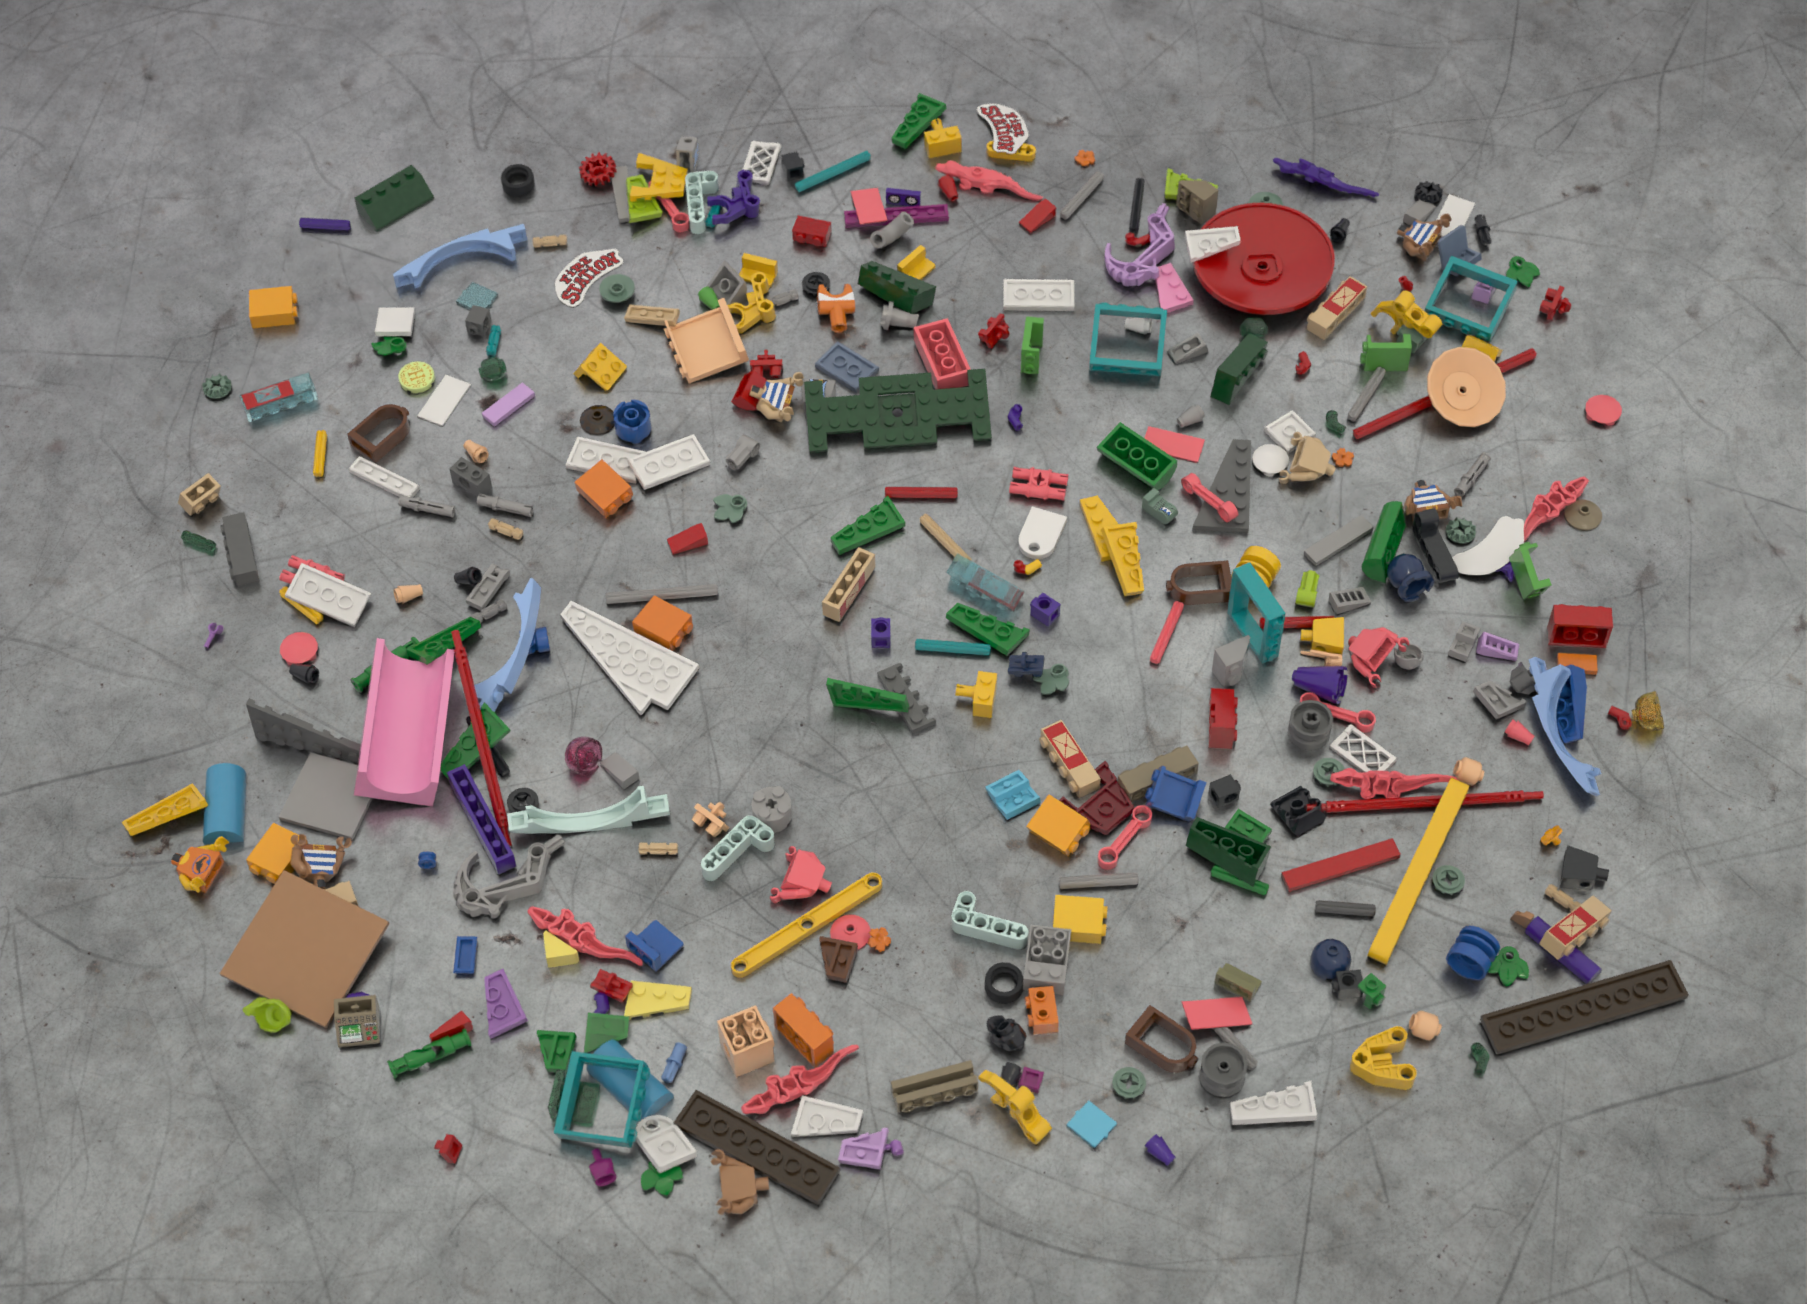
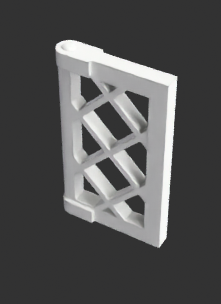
M752 141L743 170H751L754 174L752 183L770 184L781 144ZM756 148H761V149H762V150H760V151L754 153ZM775 150L773 155H771L768 151ZM766 153L767 158L763 160L758 158L759 155ZM755 158L758 162L751 165L752 159ZM771 160L770 166L767 168L764 163ZM761 165L764 170L757 173L754 168ZM767 173L766 177H760L761 175Z
M1352 724L1329 747L1361 772L1372 771L1366 766H1378L1377 771H1387L1397 761V757L1389 753ZM1354 733L1360 739H1349V735ZM1364 742L1375 750H1364ZM1347 743L1348 751H1345L1339 745ZM1350 743H1361L1362 751H1351ZM1365 754H1376L1377 762H1366ZM1379 754H1382L1388 760L1386 762H1380ZM1352 755H1363V763Z

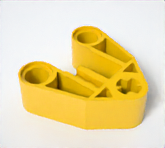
M1395 1026L1367 1038L1352 1055L1350 1062L1351 1072L1376 1086L1408 1090L1413 1087L1417 1075L1415 1067L1410 1064L1395 1065L1392 1063V1055H1390V1053L1400 1052L1404 1049L1407 1040L1406 1030L1400 1026ZM1393 1038H1399L1401 1041H1396ZM1401 1075H1407L1410 1078L1405 1079Z

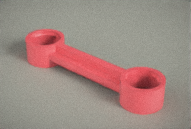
M661 196L655 197L659 199L672 218L673 229L676 232L687 231L690 227L689 216L686 213L679 212L670 198L662 199ZM685 221L683 224H677L676 222Z
M1190 473L1181 479L1184 490L1188 494H1197L1218 511L1223 521L1228 523L1238 516V510L1232 502H1224L1201 485L1199 478L1194 473Z
M1311 692L1304 693L1300 698V702L1306 700L1321 702L1319 697ZM1321 702L1331 710L1334 718L1355 724V727L1363 733L1373 730L1376 717L1371 711L1362 710L1356 713ZM1367 718L1372 723L1364 725L1359 722V719Z
M1144 805L1135 807L1132 812V820L1110 847L1100 849L1098 865L1102 869L1111 870L1115 868L1118 863V855L1140 828H1146L1151 824L1152 811L1149 807ZM1138 813H1144L1148 815L1149 818L1147 820L1141 821L1138 820L1135 817V815ZM1109 854L1112 855L1115 858V860L1112 862H1105L1101 859V857L1103 855Z

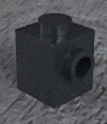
M798 151L781 155V164L786 180L792 181L804 178L803 168H805L803 158L799 157Z

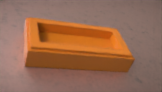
M1557 654V665L1568 666L1572 664L1585 669V674L1597 675V655Z

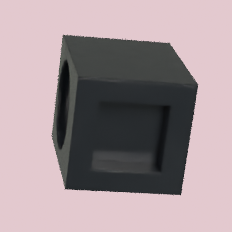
M1230 774L1210 782L1208 793L1217 808L1239 800L1241 786Z
M1361 969L1336 972L1335 979L1332 980V990L1337 993L1338 1000L1363 996V992L1358 989V984L1363 980ZM1343 983H1349L1351 986H1345Z

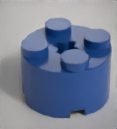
M631 400V402L625 403L624 401L616 406L614 409L616 435L634 444L640 443L642 439L649 435L651 431V418L645 403L639 400Z

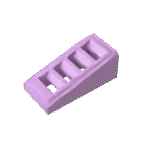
M1477 282L1473 290L1472 299L1488 304L1496 288Z
M1483 632L1478 638L1476 653L1483 656L1516 661L1519 644Z

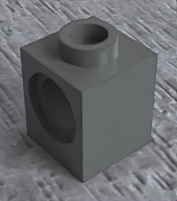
M473 305L465 319L467 332L484 336L491 322L490 309Z

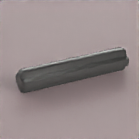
M1317 900L1315 910L1322 913L1375 916L1376 906L1374 904Z

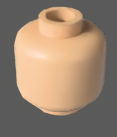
M1464 757L1456 762L1453 774L1458 781L1473 786L1478 781H1482L1484 770H1482L1480 762Z
M1420 1010L1411 1016L1409 1029L1413 1036L1430 1041L1435 1035L1438 1036L1440 1034L1441 1024H1439L1438 1016Z

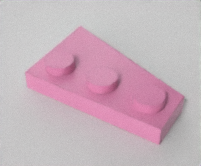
M1168 263L1159 266V277L1155 280L1160 307L1169 313L1193 305V298L1172 264Z

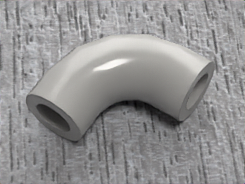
M901 212L887 226L871 234L870 240L872 245L876 248H882L891 244L914 225L913 218L908 213Z

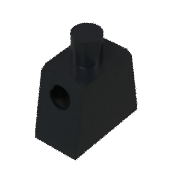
M1567 845L1563 858L1559 888L1591 890L1596 879L1607 881L1609 869L1598 867L1599 857L1597 855Z

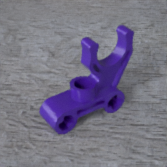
M749 170L738 172L737 185L731 189L732 199L725 195L707 197V206L720 205L727 209L725 214H714L712 216L713 225L728 224L742 215L748 218L758 216L760 199L756 195L750 194L753 179L752 172Z

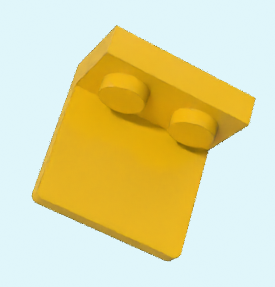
M600 342L573 374L577 378L583 374L585 376L588 375L600 387L608 391L627 368V365Z

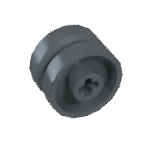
M1306 700L1296 704L1291 711L1287 732L1290 741L1298 748L1308 751L1318 750L1325 746L1329 741L1333 723L1331 710L1325 704L1314 700Z
M1218 1043L1207 1048L1202 1056L1199 1074L1201 1085L1207 1092L1218 1097L1233 1096L1239 1092L1244 1085L1248 1063L1245 1054L1240 1048L1229 1043Z

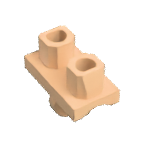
M721 802L716 805L710 803L708 808L711 809V812L698 803L695 805L694 808L697 811L691 820L702 827L707 819H709L711 823L706 828V831L715 838L722 830L727 832L730 828L717 818L719 816L725 818L726 813L723 811L724 804Z

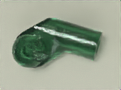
M1334 410L1328 411L1326 413L1327 426L1343 434L1346 426L1338 422V413Z
M1475 1042L1471 1045L1472 1054L1477 1060L1475 1072L1484 1074L1490 1055L1483 1045Z

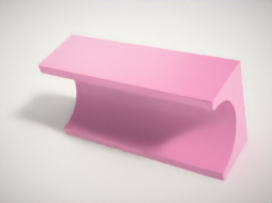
M377 638L355 781V796L433 806L439 782L454 650L447 649L444 655L426 665L420 661L407 660L396 656L387 649L385 639Z

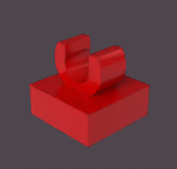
M446 1134L444 1141H436L434 1149H438L439 1154L448 1163L455 1164L463 1145L454 1135Z

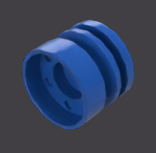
M1465 926L1461 929L1455 943L1450 948L1446 961L1459 975L1471 980H1481L1485 978L1491 963L1494 962L1501 947L1497 939L1488 931L1475 926Z

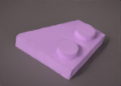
M882 1128L880 1132L873 1134L865 1133L857 1138L851 1137L842 1140L838 1158L839 1163L881 1169L889 1133L888 1128Z

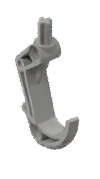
M556 835L545 844L533 843L528 849L527 860L517 872V877L479 890L470 883L468 878L472 865L479 859L478 853L474 851L463 862L454 880L453 897L457 901V907L459 910L471 914V917L487 914L492 918H497L500 915L499 908L503 902L539 893L542 890L547 864L551 858L550 854L564 845L565 841L560 835Z

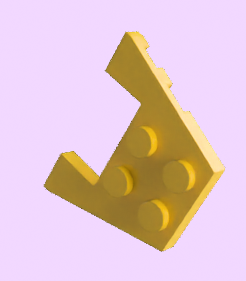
M638 153L636 168L653 170L650 188L631 187V202L636 201V198L651 200L652 197L661 196L662 199L684 196L686 168Z

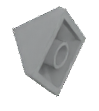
M724 260L707 286L713 288L718 300L724 298L727 305L741 303L747 300V284L732 266Z

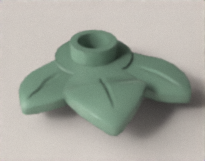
M723 494L713 499L714 503L719 506L714 514V518L717 520L729 519L730 522L735 523L743 517V511L747 508V500L742 495L731 496Z
M1055 664L1051 669H1043L1042 676L1033 677V680L1042 683L1041 694H1051L1056 689L1064 691L1069 685V679L1067 678L1069 671L1063 664Z

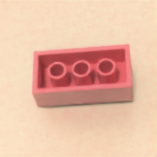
M948 318L914 327V343L927 372H931L934 388L949 389L968 386L967 370L971 369Z

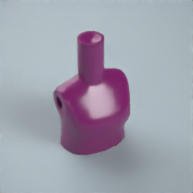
M599 1148L593 1149L592 1155L595 1161L589 1165V1169L596 1185L605 1186L614 1182L617 1175L614 1172L611 1158H603Z

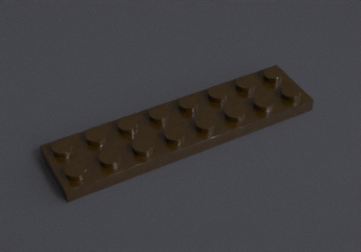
M698 1090L694 1091L673 1122L681 1131L716 1150H722L725 1155L745 1163L749 1167H754V1170L817 1205H819L840 1172L839 1166Z

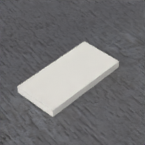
M1004 279L1003 310L1074 311V280Z
M693 434L629 458L628 464L642 488L646 490L709 466L710 460Z
M577 436L566 462V469L586 473L603 459L626 482L636 484L638 479L628 464V459L646 451Z
M301 563L285 597L355 627L371 597V593Z

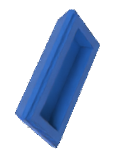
M457 936L453 973L474 974L477 936Z

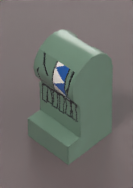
M1153 488L1143 497L1142 509L1161 523L1168 524L1178 515V510L1173 504L1161 497L1158 490Z

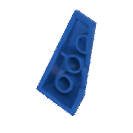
M1572 664L1565 666L1570 668L1571 675L1562 688L1556 711L1557 728L1563 742L1566 744L1583 739L1587 692L1585 669Z

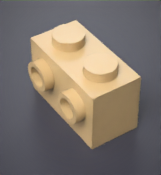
M207 473L180 493L178 504L190 516L195 512L198 514L205 508L206 504L209 502L213 503L219 498L221 486Z

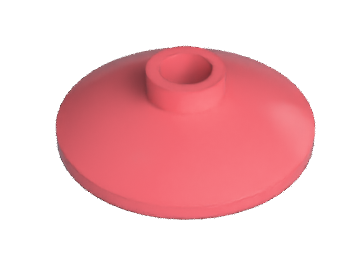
M844 915L832 924L830 936L833 939L857 943L858 950H860L869 942L870 926L860 916Z

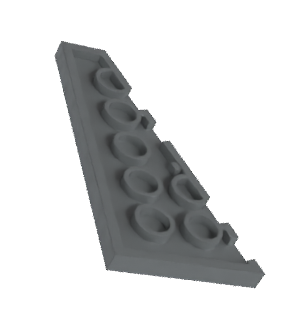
M1232 440L1209 490L1222 501L1232 502L1238 510V516L1227 523L1222 520L1215 508L1204 501L1192 530L1249 532L1251 440Z
M248 699L246 703L255 737L259 740L271 741L279 745L292 746L299 750H310L317 754L322 753L331 755L334 758H344L355 763L358 762L361 744L344 737L340 739L335 738L330 734V731L325 729L323 732L313 729V724L286 713L282 715L277 714L272 710V707L265 705L263 708L256 705L255 700Z

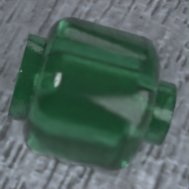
M1248 318L1241 324L1240 334L1243 338L1250 333L1264 339L1268 333V326L1261 318Z
M497 356L482 360L481 367L478 368L481 378H485L488 382L502 379L507 372L504 360Z

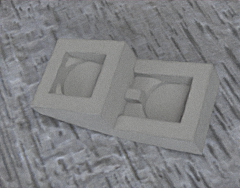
M1462 621L1448 655L1466 662L1481 628Z

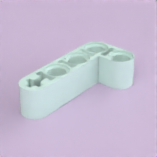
M714 171L692 172L685 177L690 230L694 234H702L706 229L703 195L714 194L719 190L718 175Z
M754 816L744 817L702 859L701 870L703 878L707 881L716 880L751 844L762 852L771 851L775 845L773 830Z
M969 891L961 892L958 895L952 912V929L954 932L1014 949H1024L1027 946L1029 931L1025 925L975 912V895ZM977 925H983L984 927L979 928V927H976V926H977ZM997 930H1002V931H1004V932L998 933V932H996V931H997Z

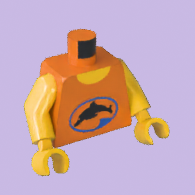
M223 836L217 838L215 843L211 845L188 848L184 856L178 853L173 855L171 864L177 866L176 870L179 875V881L186 891L207 892L224 864L220 851L226 852L227 848L225 845L229 844V841Z

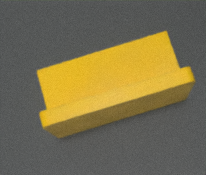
M922 245L918 246L897 264V271L922 280L935 268V264L926 258V248Z
M744 253L742 256V269L739 275L745 282L752 283V275L756 272H763L767 276L769 287H771L778 273L777 261Z
M1467 335L1462 347L1474 348L1488 355L1494 362L1497 357L1501 356L1503 351L1472 335Z

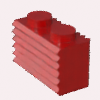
M797 215L792 228L793 241L826 247L832 232V224L830 221Z

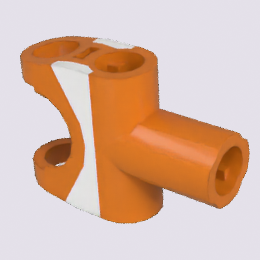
M844 284L843 293L839 295L830 294L824 285H818V314L830 315L831 328L835 333H841L847 329L845 314L855 313L854 294L850 284Z

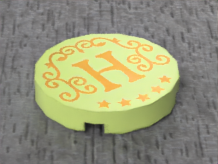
M419 361L405 365L398 375L400 386L405 391H411V393L424 392L435 381L432 367L425 362Z

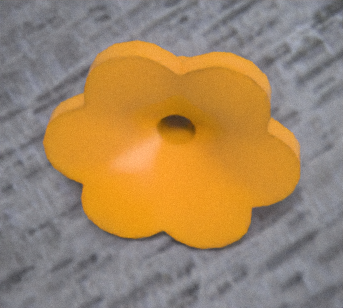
M1558 825L1548 829L1540 841L1544 845H1548L1550 842L1555 846L1559 845L1561 840L1558 836L1562 833V829Z

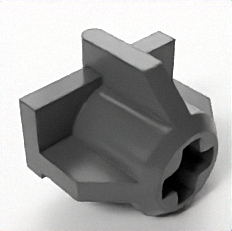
M1520 662L1518 663L1519 666L1512 670L1509 682L1517 693L1530 694L1535 690L1534 685L1536 683L1530 670H1527L1523 663Z

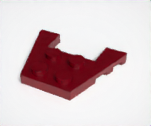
M1104 761L1095 769L1101 778L1100 782L1105 785L1079 808L1074 806L1064 796L1059 801L1087 818L1091 824L1089 826L1090 829L1107 835L1133 812L1134 806L1124 789L1117 782L1114 773L1109 769L1108 763Z

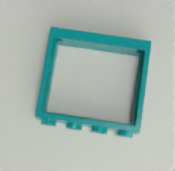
M1451 256L1425 307V312L1428 315L1434 314L1438 316L1446 327H1453L1464 334H1471L1478 339L1491 342L1516 292L1518 281ZM1451 271L1506 292L1489 328L1434 307Z
M1105 302L1095 304L1089 370L1161 376L1167 310L1161 307L1145 308L1144 306L1129 307L1125 304L1110 305ZM1100 314L1161 320L1157 363L1096 357Z
M1249 562L1233 569L1227 614L1243 637L1250 636L1249 646L1263 664L1267 661H1273L1274 658L1279 656L1286 613ZM1249 597L1265 618L1264 631H1262L1248 611Z
M572 1051L554 1134L560 1139L632 1148V1144L637 1138V1121H640L642 1115L640 1109L641 1102L644 1101L646 1096L645 1083L650 1077L649 1066L644 1060ZM584 1064L637 1071L623 1138L569 1131Z

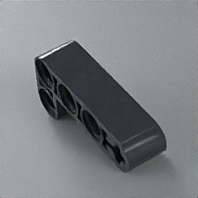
M1431 508L1416 512L1412 527L1413 533L1437 582L1444 583L1458 579V568L1438 530L1439 516L1437 510Z

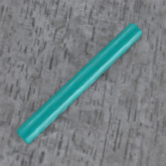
M868 151L861 152L796 182L795 189L798 192L804 191L869 161L871 155Z

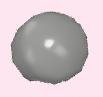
M1403 645L1406 647V652H1401L1399 649L1396 650L1394 648L1395 662L1403 669H1414L1424 659L1423 651L1417 645Z

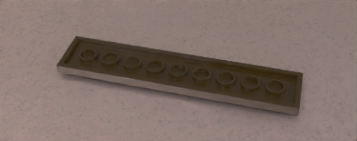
M1668 960L1481 1015L1480 1020L1497 1055L1688 998L1689 994L1672 960Z

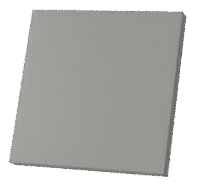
M310 752L279 815L280 821L353 840L373 799L354 795L358 765Z

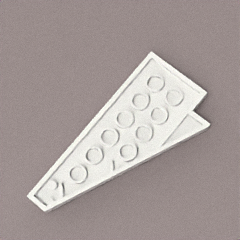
M570 601L560 614L564 623L640 715L645 712L651 702L669 710L699 669V664L573 601Z

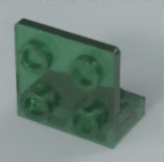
M557 1069L548 1103L550 1118L557 1119L566 1079V1071L562 1069ZM580 1081L572 1121L592 1123L600 1090L599 1084Z

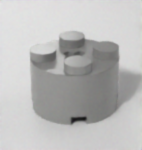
M781 786L766 787L754 793L751 803L752 816L770 827L774 833L784 830L792 819L791 799L788 793Z

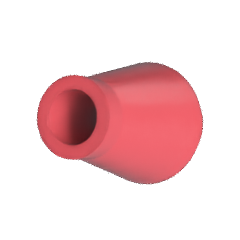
M1515 720L1511 721L1504 732L1508 735L1507 737L1525 743L1528 746L1535 737L1519 721L1516 722Z

